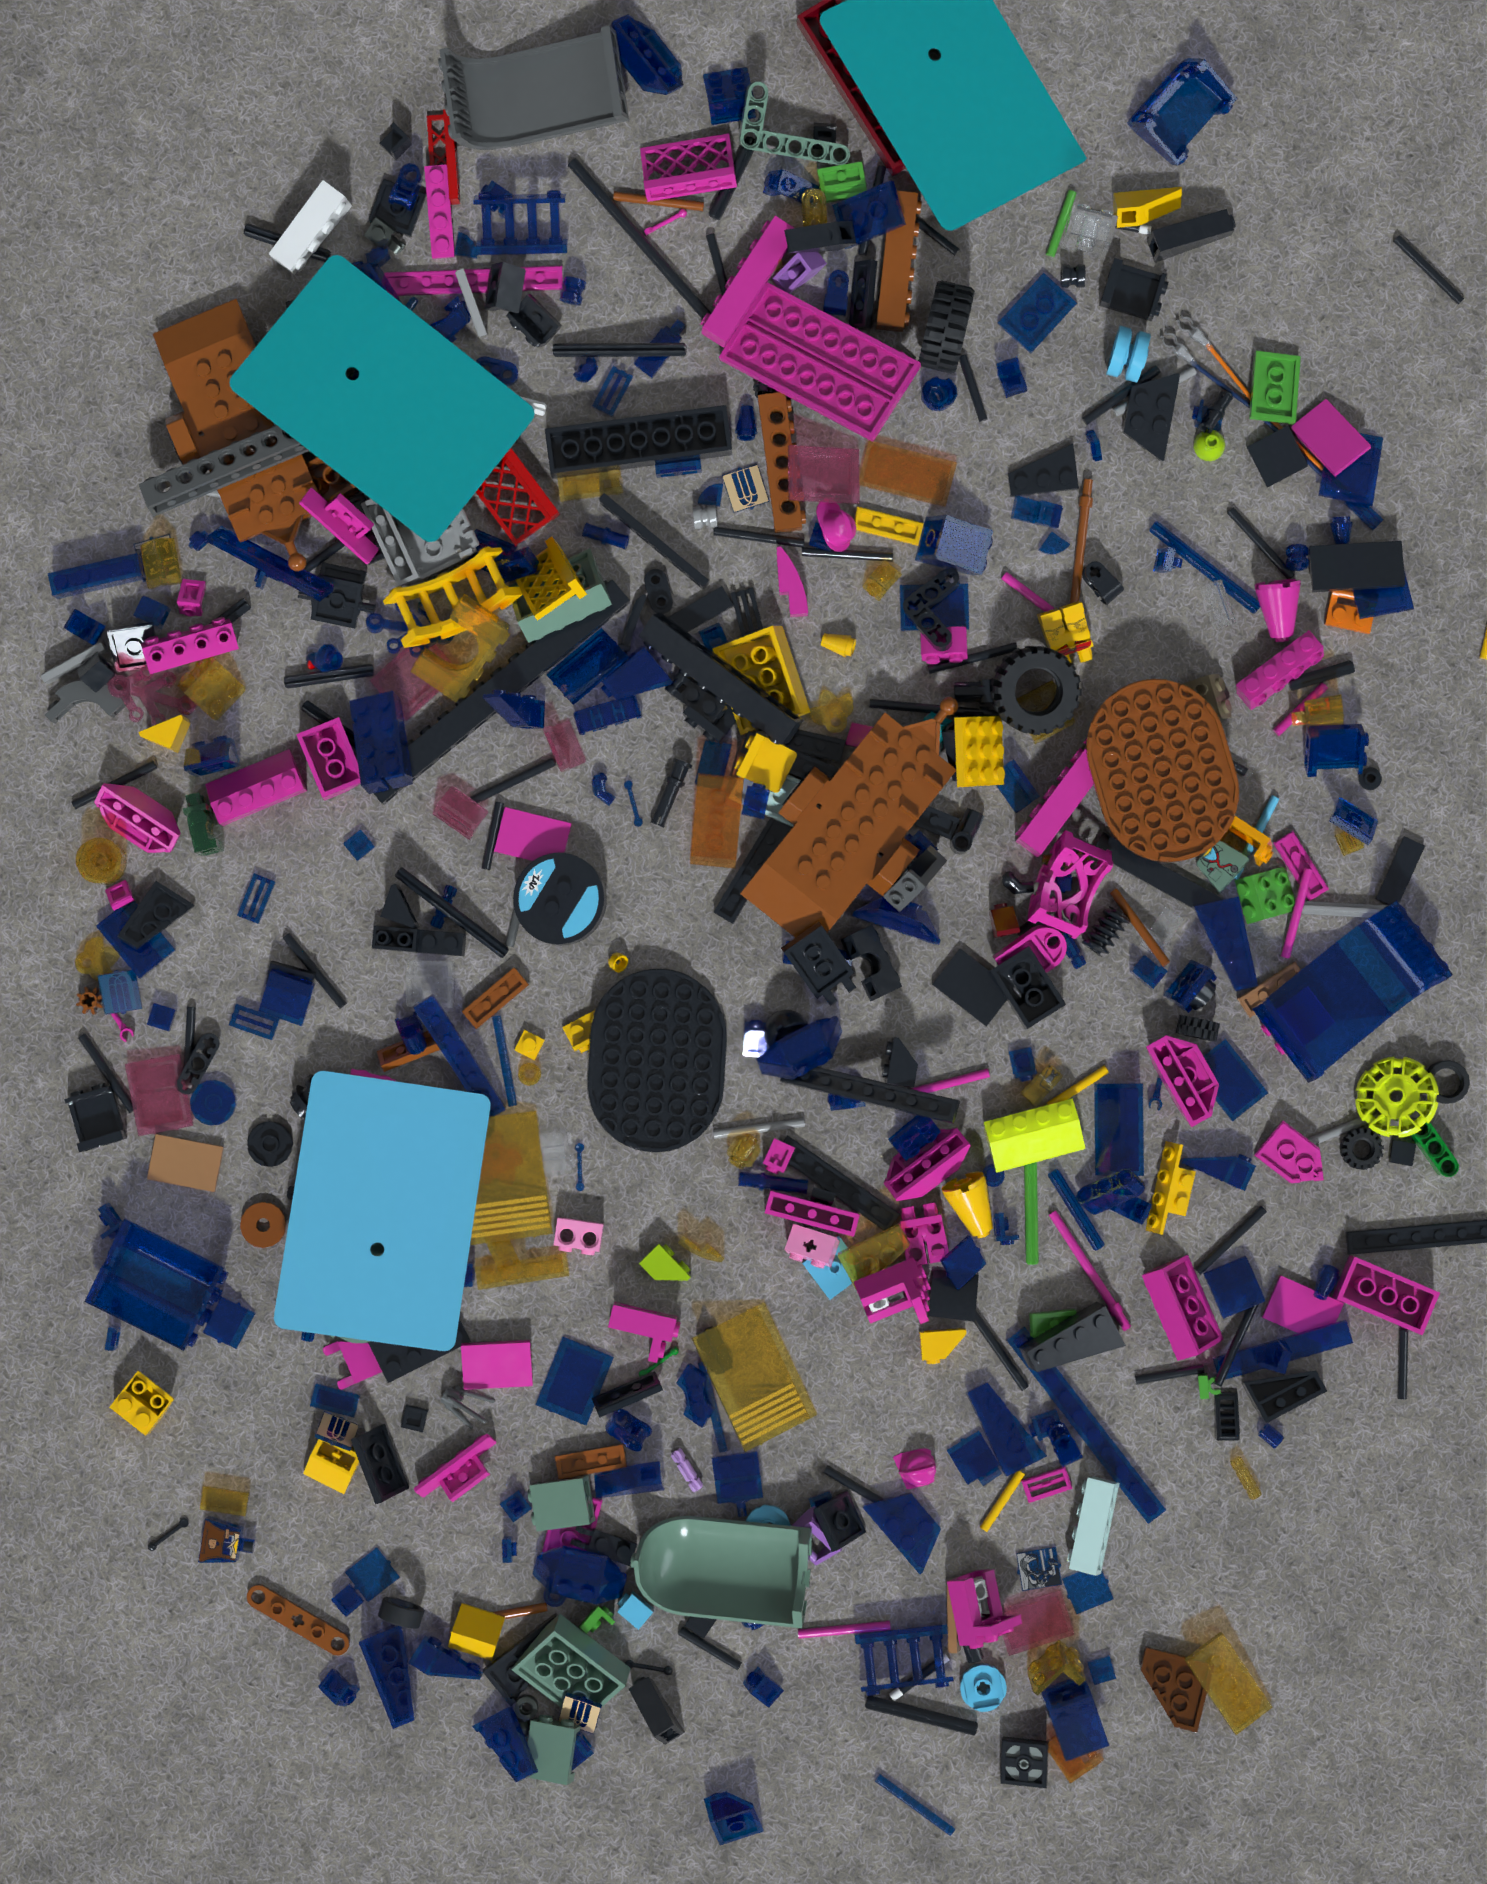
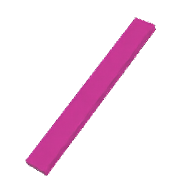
M562 266L521 267L526 270L523 291L563 290ZM464 269L472 293H487L490 269ZM457 270L381 273V287L392 296L462 294L455 274Z

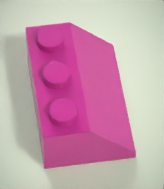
M339 717L296 734L324 801L343 794L365 782Z

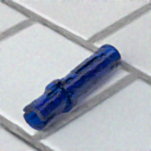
M740 1172L738 1186L758 1188L759 1191L770 1189L807 1194L808 1179L765 1175L763 1172L760 1174Z

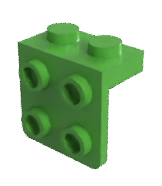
M1280 867L1234 880L1247 924L1293 911L1295 898L1286 868Z

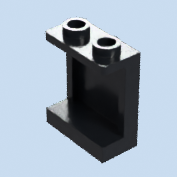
M1114 258L1099 306L1152 321L1154 316H1159L1162 307L1159 298L1161 294L1165 295L1169 283L1165 281L1167 274L1157 275L1122 264L1123 260Z
M105 1083L92 1086V1091L83 1093V1090L69 1093L70 1098L64 1099L65 1104L69 1106L79 1143H77L79 1152H85L127 1139L114 1091L111 1086L106 1087Z

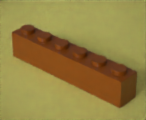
M891 190L876 324L877 330L903 332L904 326H909L910 312H906V303L911 304L912 290H908L909 281L914 279L915 268L910 266L911 259H916L917 245H913L914 236L918 237L919 223H915L916 214L921 213L922 201L918 200V193Z

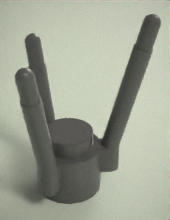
M458 1385L455 1389L449 1386L440 1401L445 1404V1408L451 1411L470 1429H473V1425L457 1410L458 1408L485 1424L487 1422L486 1419L462 1404L464 1397L461 1394L494 1403L495 1399L464 1390Z

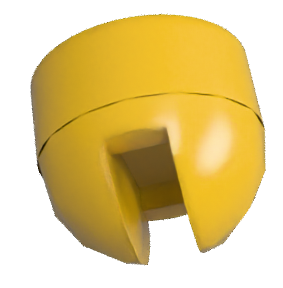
M618 952L611 954L612 956L608 959L610 968L615 972L624 971L628 965V958Z

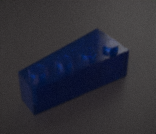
M393 1624L361 1637L359 1645L392 1728L395 1729L414 1721L416 1718V1707L405 1627Z

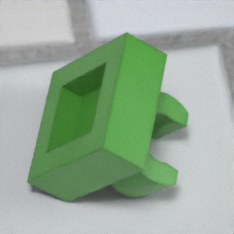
M1207 1373L1198 1374L1200 1399H1209V1392L1214 1395L1221 1393L1220 1389H1213L1211 1387V1383L1214 1382L1216 1376H1212L1208 1380Z

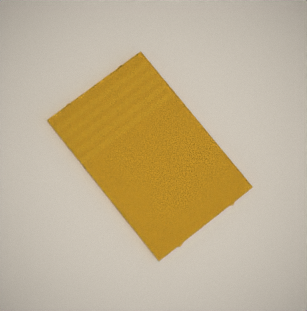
M536 1111L516 1112L515 1114L489 1117L470 1245L490 1244L491 1242L527 1237L535 1238L536 1236L553 1234Z
M764 1302L691 1338L744 1452L762 1445L764 1442L817 1415Z

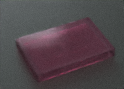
M1060 1589L1002 1608L1003 1615L1021 1614L1022 1624L1013 1627L1014 1631L1002 1635L1009 1656L1075 1635Z

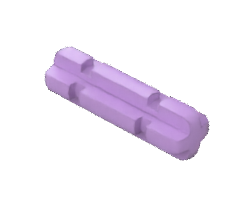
M679 1448L671 1453V1457L675 1463L677 1462V1467L686 1482H689L688 1485L693 1492L698 1491L703 1487V1483L700 1478L696 1477L695 1470L689 1460L685 1459L686 1455L682 1449Z

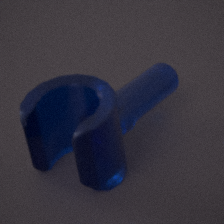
M1157 1078L1153 1097L1148 1100L1149 1108H1151L1152 1101H1159L1158 1111L1162 1108L1160 1099L1161 1078Z

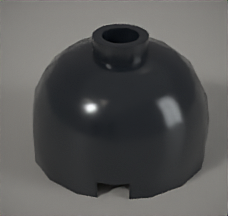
M781 1010L773 1013L764 1026L766 1043L771 1051L773 1050L777 1055L794 1052L797 1050L796 1045L800 1042L804 1044L811 1034V1028L805 1018L793 1010Z

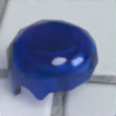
M938 376L926 381L920 391L922 402L930 410L938 412L951 407L958 395L957 386L950 378L940 379Z

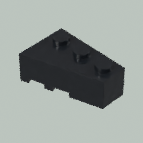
M1317 1371L1242 1383L1263 1424L1327 1392Z

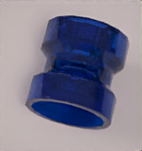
M566 276L563 282L565 288L561 292L559 300L564 303L580 306L583 300L581 294L586 288V282L579 278Z

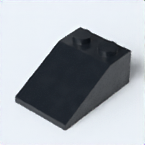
M1030 946L990 970L1024 1029L1032 1027L1066 1005Z

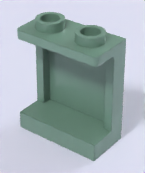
M588 1475L543 1483L534 1482L529 1485L528 1499L533 1506L531 1519L533 1525H536V1531L589 1525L596 1521Z
M539 1715V1718L531 1720L523 1777L563 1785L572 1783L575 1772L571 1770L576 1735L580 1731L581 1726L575 1725V1721L569 1719H561V1722L555 1721L549 1715Z

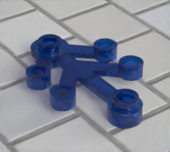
M420 601L417 605L418 613L425 616L431 625L426 611L420 609L423 606ZM395 603L396 610L400 612L397 603ZM410 609L416 625L420 627L425 626L422 625V623ZM372 613L366 618V627L371 633H380L383 629L401 632L408 631L405 622L383 619L382 615L378 613ZM378 619L379 622L377 624L371 623V620ZM407 633L398 639H389L387 641L388 652L392 654L398 653L403 647L401 639ZM441 636L429 639V644L414 646L421 649L419 652H413L412 649L414 647H409L410 655L415 658L420 657L425 650L436 643L441 645L450 643L454 636L446 639H441ZM392 643H395L398 645V647L392 649L390 648V645Z

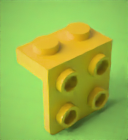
M756 733L755 737L750 735L745 745L748 752L745 758L740 756L735 766V769L738 770L736 775L744 779L746 778L774 793H778L788 776L797 753L781 744L773 743L769 738L759 733Z

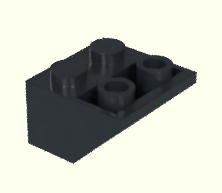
M893 1037L892 1041H887L885 1055H889L888 1064L883 1065L882 1078H886L885 1083L914 1087L918 1064L902 1041L897 1037Z

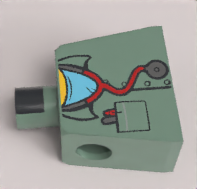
M1219 841L1208 851L1200 855L1201 858L1197 861L1196 866L1221 894L1248 864L1249 858Z

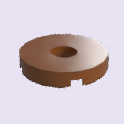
M260 1202L250 1206L241 1217L240 1223L241 1232L246 1241L260 1248L271 1247L281 1241L287 1227L286 1218L282 1210L273 1203ZM262 1218L267 1219L270 1223L269 1229L265 1232L260 1231L257 1227L258 1221Z

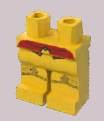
M1076 601L1061 606L1059 609L1055 608L1037 614L1048 648L1066 656L1070 663L1069 654L1077 652L1080 663L1092 660L1091 647H1093V642L1085 619L1082 602Z

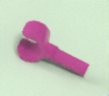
M116 1011L112 1013L111 1016L121 1030V1040L127 1042L123 1032L129 1031L134 1037V1030L126 1027Z

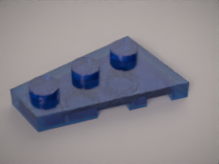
M507 1707L472 1726L486 1740L485 1744L488 1748H492L498 1755L499 1762L515 1782H520L538 1773L513 1707Z

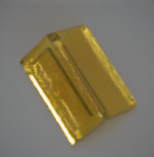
M155 538L140 546L148 589H154L161 585H178L182 583L174 538Z

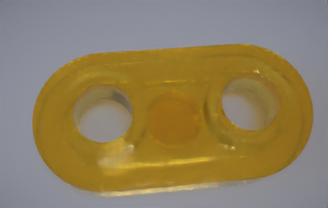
M807 189L802 195L803 227L811 226L813 219L816 221L815 225L827 223L826 196L819 189ZM811 196H814L813 203H810Z

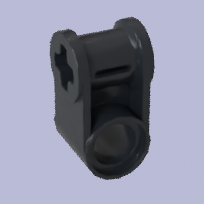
M1091 562L1083 569V580L1098 598L1099 596L1102 598L1100 601L1103 604L1108 605L1124 591L1122 584L1100 562ZM1097 569L1098 573L1096 576L1091 577V570Z

